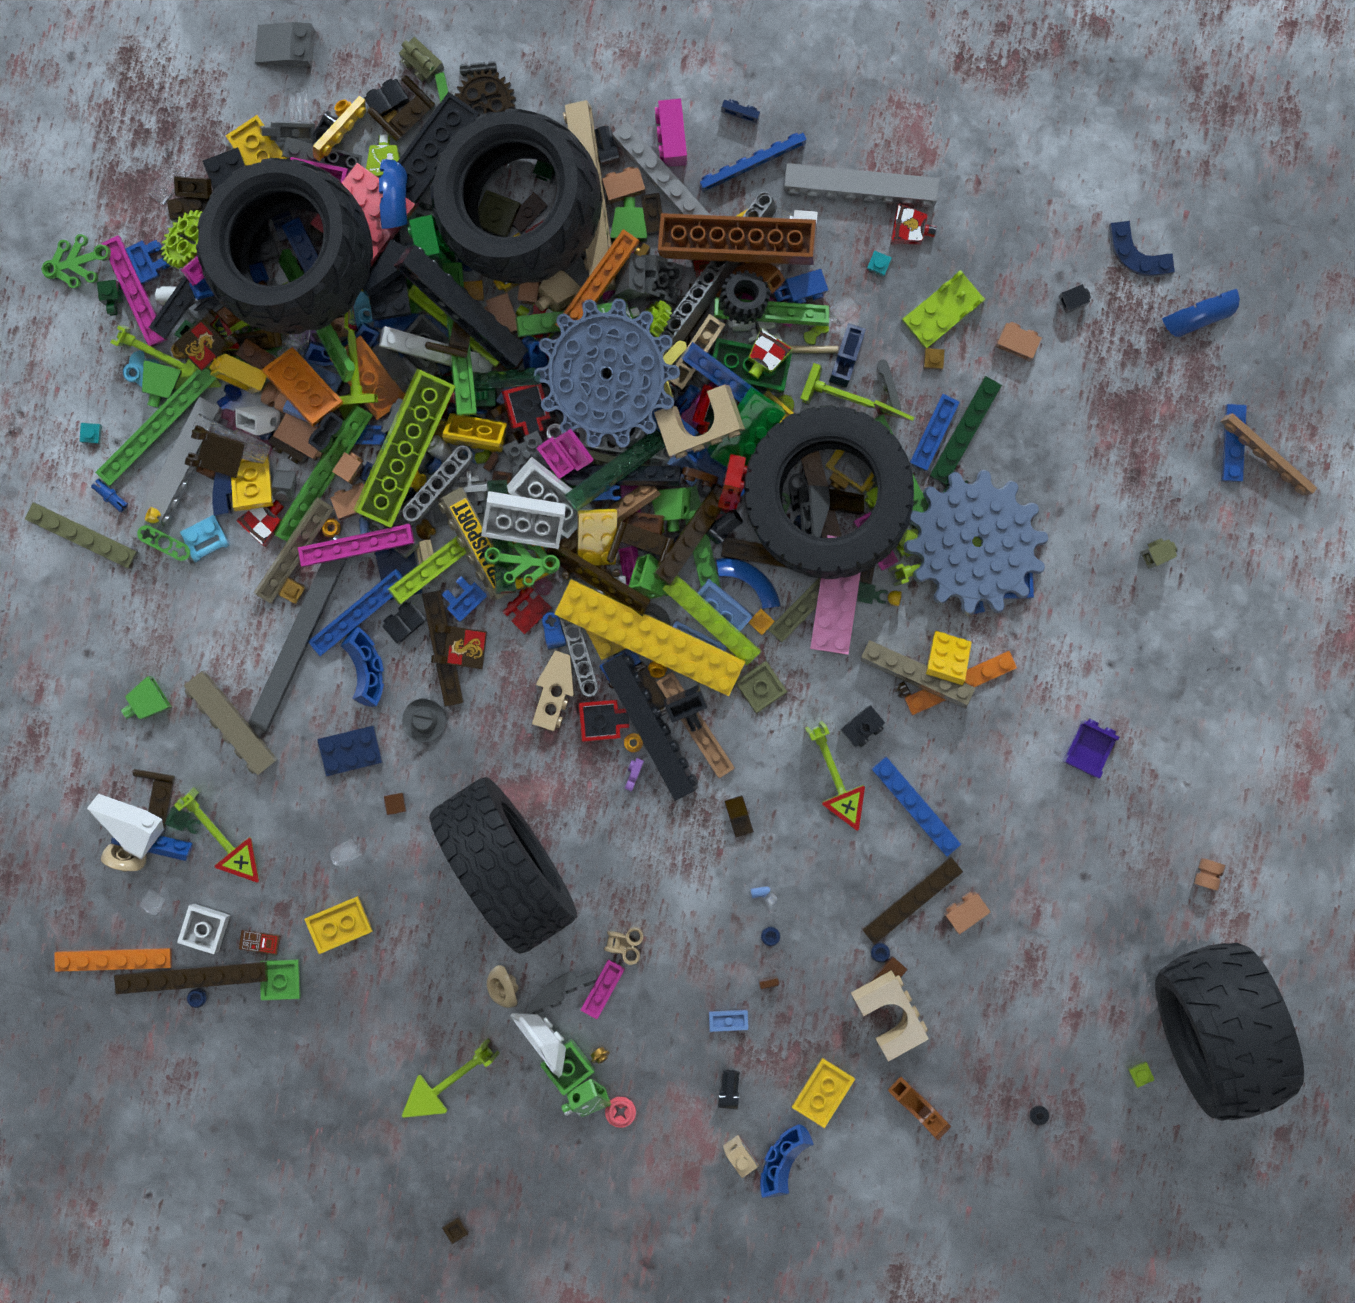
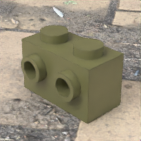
M1160 538L1147 544L1149 548L1140 552L1148 569L1177 557L1176 552L1178 550L1173 541L1171 542L1170 539L1163 541Z

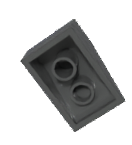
M300 22L258 25L255 64L312 68L315 39L313 25Z

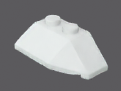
M512 1013L510 1017L549 1069L560 1077L563 1072L566 1047L562 1043L563 1037L557 1031L554 1032L551 1029L553 1024L547 1017L543 1019L538 1014Z

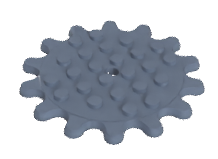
M589 299L584 301L582 305L583 316L581 319L573 320L567 314H560L557 317L556 322L561 330V335L558 339L543 338L539 342L540 350L549 356V364L544 368H537L534 371V379L537 382H544L549 385L550 394L542 400L541 407L546 412L558 409L563 413L564 419L560 425L562 433L569 429H572L574 432L577 428H583L587 433V444L592 448L600 445L601 439L605 434H611L614 436L618 446L626 447L630 443L629 434L633 427H639L647 434H651L656 430V423L652 418V412L655 408L659 407L668 410L674 406V399L665 392L664 384L668 380L677 379L680 375V369L676 365H669L664 362L663 354L671 348L673 341L668 335L653 337L649 329L654 318L651 312L644 311L637 318L631 319L626 314V302L623 299H615L611 309L606 313H602L598 310L596 302ZM605 368H609L612 372V376L609 379H605L602 375Z
M987 470L980 471L973 484L965 483L961 474L952 472L948 476L949 489L946 492H939L931 486L925 488L923 496L928 502V509L925 512L912 511L909 523L918 529V536L913 540L906 541L903 548L907 554L918 555L921 559V566L914 571L913 578L918 583L926 580L935 582L937 589L933 599L939 605L945 604L950 597L959 598L961 601V611L964 615H972L975 612L977 603L980 601L987 602L994 613H1001L1005 608L1003 598L1006 593H1014L1021 599L1028 597L1030 591L1024 582L1025 575L1027 573L1041 574L1045 570V564L1035 557L1034 549L1036 546L1046 544L1049 537L1046 532L1034 530L1031 526V520L1038 514L1039 507L1035 503H1028L1027 505L1017 503L1015 497L1019 487L1014 481L1007 482L1000 489L993 487L991 474ZM974 537L982 540L980 547L973 545L972 540Z

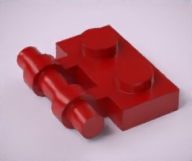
M526 587L524 590L519 591V595L512 602L509 601L506 604L507 607L502 611L506 616L512 612L516 614L511 621L524 635L552 609L539 594L534 599L529 596L534 591L532 587ZM526 600L529 604L520 611L517 607Z

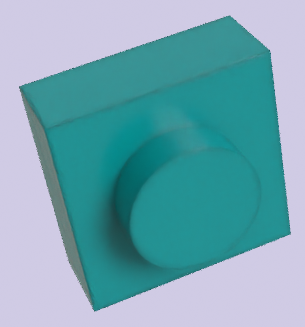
M874 250L867 270L885 276L892 257Z
M81 423L79 442L100 444L102 425Z

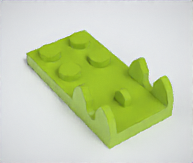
M960 270L936 292L906 315L902 321L923 347L928 348L986 299L968 280L963 271Z

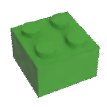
M572 1038L564 1043L566 1051L563 1072L560 1077L555 1075L543 1060L540 1063L541 1068L563 1096L595 1071L594 1066Z

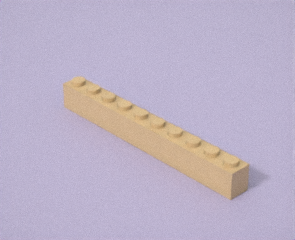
M585 100L565 105L566 112H563L565 123L568 124V129L580 140L593 159L601 184V217L598 221L595 237L588 249L585 248L583 250L584 252L586 251L587 258L584 259L586 270H589L590 276L611 247V238L592 107ZM616 276L604 292L615 290Z

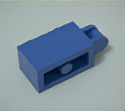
M818 269L786 279L774 294L777 302L788 301V303L805 304L806 300L812 298L813 301L824 298L828 287L822 269Z

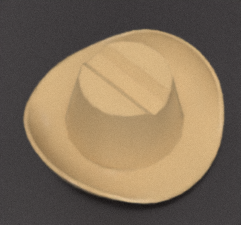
M109 844L101 855V862L104 865L123 872L138 871L144 867L147 860L146 854L141 860L126 852L121 846Z
M498 965L494 967L487 978V990L491 999L502 1007H515L517 1005L515 993L518 991L516 978L508 974L504 966Z

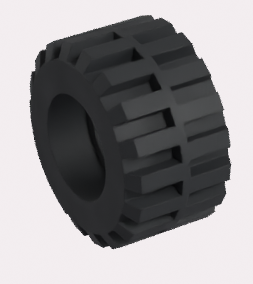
M744 270V273L736 271V275L732 273L729 275V279H725L719 297L720 309L724 310L723 314L725 317L729 316L730 321L736 320L737 324L744 322V325L749 324V321L754 323L757 318L760 319L770 298V289L767 288V282H763L762 276L757 277V273L752 272L750 274L748 270ZM747 293L752 296L754 301L742 302L736 298L735 294Z

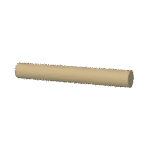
M788 345L792 348L791 353L838 354V346Z

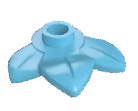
M361 291L353 306L357 327L361 322H373L369 297ZM364 311H369L370 316H366L364 314Z
M139 350L130 356L129 364L123 369V376L127 381L136 382L142 387L144 360L160 364V362L151 358L145 359L144 352ZM131 369L136 371L135 376L130 375Z

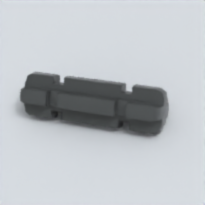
M496 61L470 63V65L461 64L460 74L462 76L469 75V73L474 75V71L477 74H481L482 69L484 73H487L489 70L495 73L497 72Z

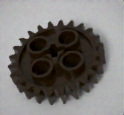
M482 69L481 75L474 71L473 78L467 75V82L461 80L463 87L457 86V90L460 93L454 94V96L468 106L474 105L472 107L474 110H483L484 114L488 112H505L506 109H516L515 104L512 103L516 101V97L511 96L515 93L514 89H509L511 83H505V76L499 79L500 75L498 72L492 76L491 70H489L488 74H485ZM489 86L496 87L492 93L487 92L486 89ZM471 92L478 94L475 99L468 98ZM486 98L488 103L484 104L482 99ZM495 104L502 105L500 110L492 109Z

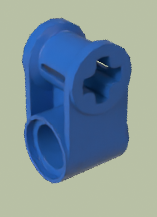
M526 336L522 339L524 346L528 348L523 356V365L527 374L531 376L534 375V371L537 368L546 367L548 360L546 353L539 348L540 341H536L532 336Z
M554 612L545 614L542 624L548 650L567 646L559 616L555 615ZM549 615H551L552 618H556L554 626H551L549 623H546V620L549 619Z

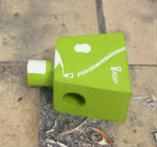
M379 135V145H371L369 147L366 169L378 178H381V174H383V172H380L382 159L395 160L396 162L400 159L399 149L397 145H390L389 135Z

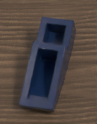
M848 323L829 382L847 388L863 341L865 328Z
M216 472L212 494L213 514L216 517L233 515L230 496H232L231 476Z

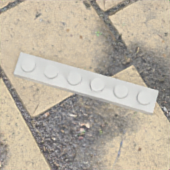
M383 327L379 346L451 367L450 355L425 348L426 342L448 346V344L390 327ZM470 351L472 372L489 377L492 364L478 353Z

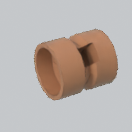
M270 381L262 392L261 402L286 414L283 412V407L287 398Z
M1201 858L1198 867L1201 871L1196 873L1194 884L1218 891L1221 883L1219 876L1223 875L1226 865Z

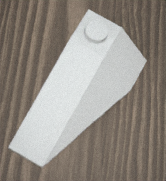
M98 794L87 808L126 852L141 860L164 830L161 818L146 810Z

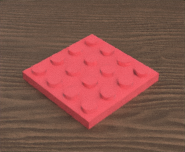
M357 163L343 180L342 184L355 197L367 219L373 245L372 266L402 226L382 229L380 203L383 194L379 192V178ZM406 198L408 220L417 206ZM317 214L310 224L323 233L322 220L320 215Z

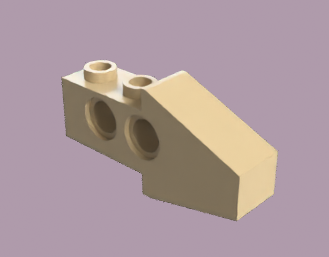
M709 314L688 347L694 342L708 352L725 324ZM680 357L676 363V366L680 369V375L677 379L668 381L683 390L696 369Z
M558 651L553 653L536 685L543 687L532 722L533 725L552 731L560 728L563 717H560L562 709H566L568 703L566 695L574 697L571 656ZM555 686H560L562 689V694L559 697L552 695V688ZM549 704H553L556 707L554 715L546 713V707Z

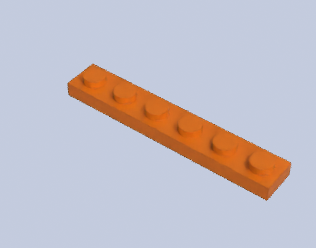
M623 229L563 314H567L573 320L581 319L584 301L591 299L597 303L640 241Z
M1010 651L967 669L964 683L976 687L1016 669L1017 666ZM923 689L904 698L911 715L945 701V699Z
M172 948L54 952L55 972L172 968Z

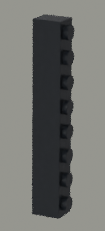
M416 245L406 248L394 267L507 370L517 367L528 350L523 342L513 336L506 326L500 324L492 313L486 311L478 300L473 299L464 287L459 286L450 274L445 273L436 261L431 260L422 248Z
M625 652L604 663L602 667L674 801L694 792L698 788V780L694 774H691L687 759L680 754L679 744L676 740L672 739L670 735L671 730L668 724L663 722L660 709L652 702L651 692L645 689L643 678L639 672H636L632 657Z

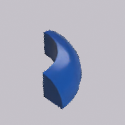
M382 159L380 172H383V174L379 178V192L383 194L380 203L382 229L400 227L407 224L406 181L408 176L400 163L395 160Z
M1234 289L1222 293L1220 296L1195 304L1196 308L1193 305L1162 318L1163 323L1172 335L1181 337L1214 322L1229 318L1236 313L1239 307L1240 298L1238 290Z
M361 322L357 331L354 332L356 338L361 335L369 347L374 344L380 334L377 329L364 322ZM348 337L340 341L342 346L348 345ZM311 340L304 360L314 365H334L324 345Z
M716 558L718 578L729 577L746 583L757 595L762 610L781 607L773 584L759 569L738 559Z
M356 627L340 645L349 654L356 668L357 686L352 699L365 706L376 707L384 683H382L383 663L381 656H378L373 646L375 645L374 642L361 628Z
M799 1124L788 1129L779 1136L780 1138L774 1146L770 1147L764 1159L766 1160L764 1170L761 1172L760 1187L762 1198L789 1194L788 1177L793 1162L802 1151L814 1145L808 1130L803 1125Z

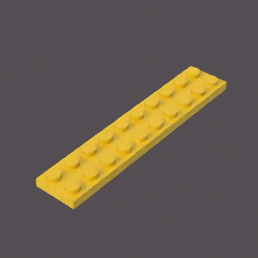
M572 579L555 612V615L727 696L730 695L745 664L744 660L647 614L641 616L632 608Z

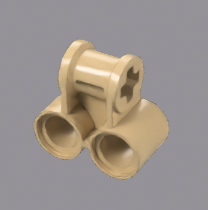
M631 927L627 934L607 931L608 941L604 951L622 953L626 964H636L640 958V951L635 946L642 942L643 931L639 927ZM636 931L640 934V939L633 941L630 939L629 934ZM629 950L636 952L637 957L634 960H629L626 957V953Z

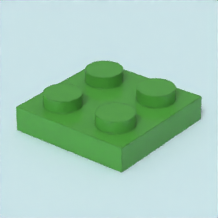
M299 959L267 960L268 981L260 982L261 1000L300 999Z

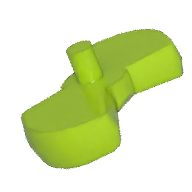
M829 325L814 326L811 331L804 332V341L809 345H815L816 339L821 333L829 332Z

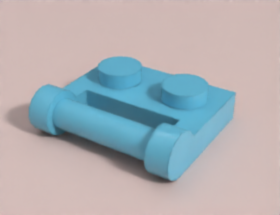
M214 515L180 532L186 545L190 548V554L195 563L221 547L226 548L230 546L217 517ZM219 536L220 540L199 551L196 550V546Z

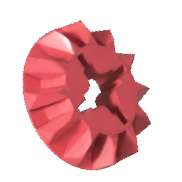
M617 1096L611 1099V1105L605 1109L607 1121L618 1128L630 1125L636 1116V1108L633 1102L627 1097ZM616 1106L620 1109L626 1107L624 1110L625 1117L621 1114L614 1117L617 1113Z

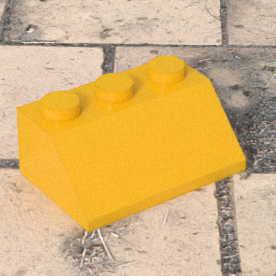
M450 413L442 437L446 443L485 449L491 452H502L507 423L465 415L456 416V414Z

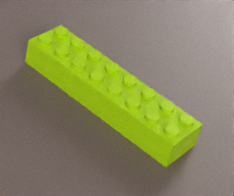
M420 369L416 370L353 509L355 512L392 528L454 391V385Z

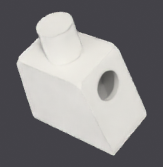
M265 405L235 409L236 428L255 435L276 431L280 421L285 416L279 410Z

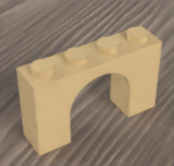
M724 384L707 391L714 411V423L710 430L701 436H693L686 431L676 406L668 410L661 409L654 412L670 457H676V459L687 456L689 451H701L705 449L704 445L710 443L711 445L723 442L722 438L728 436L729 438L737 437L741 431L745 430L729 385Z
M892 970L851 992L863 1016L888 1004L898 1005L903 1009L902 1018L898 1025L875 1038L888 1062L929 1040L926 1035L928 1029L924 1021L919 1022L917 1017L920 1014L916 1006L911 1007L909 1002L912 999L908 991L903 992L901 987L904 984L899 975L895 977Z

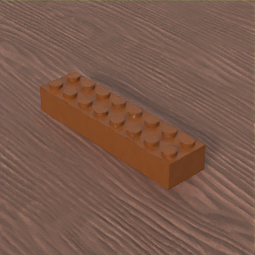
M661 213L658 253L660 257L665 259L814 265L817 224L816 220Z

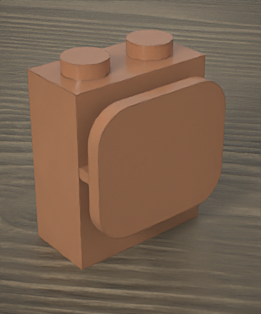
M286 413L273 436L315 461L324 454L308 443L311 434L320 428V425L319 427H312L308 422Z

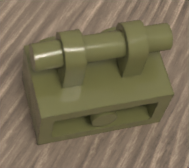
M413 37L409 42L405 40L402 43L403 49L399 52L400 62L407 69L412 68L415 71L414 75L421 82L425 80L429 84L435 78V74L443 70L442 61L416 37Z

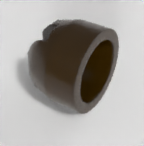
M904 681L896 686L895 692L899 690L901 692L897 695L898 697L905 698L911 695Z

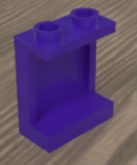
M1088 719V721L1082 720L1062 762L1100 779L1107 758L1115 742L1120 737L1115 735L1116 731L1113 729L1098 727L1099 723L1092 719Z

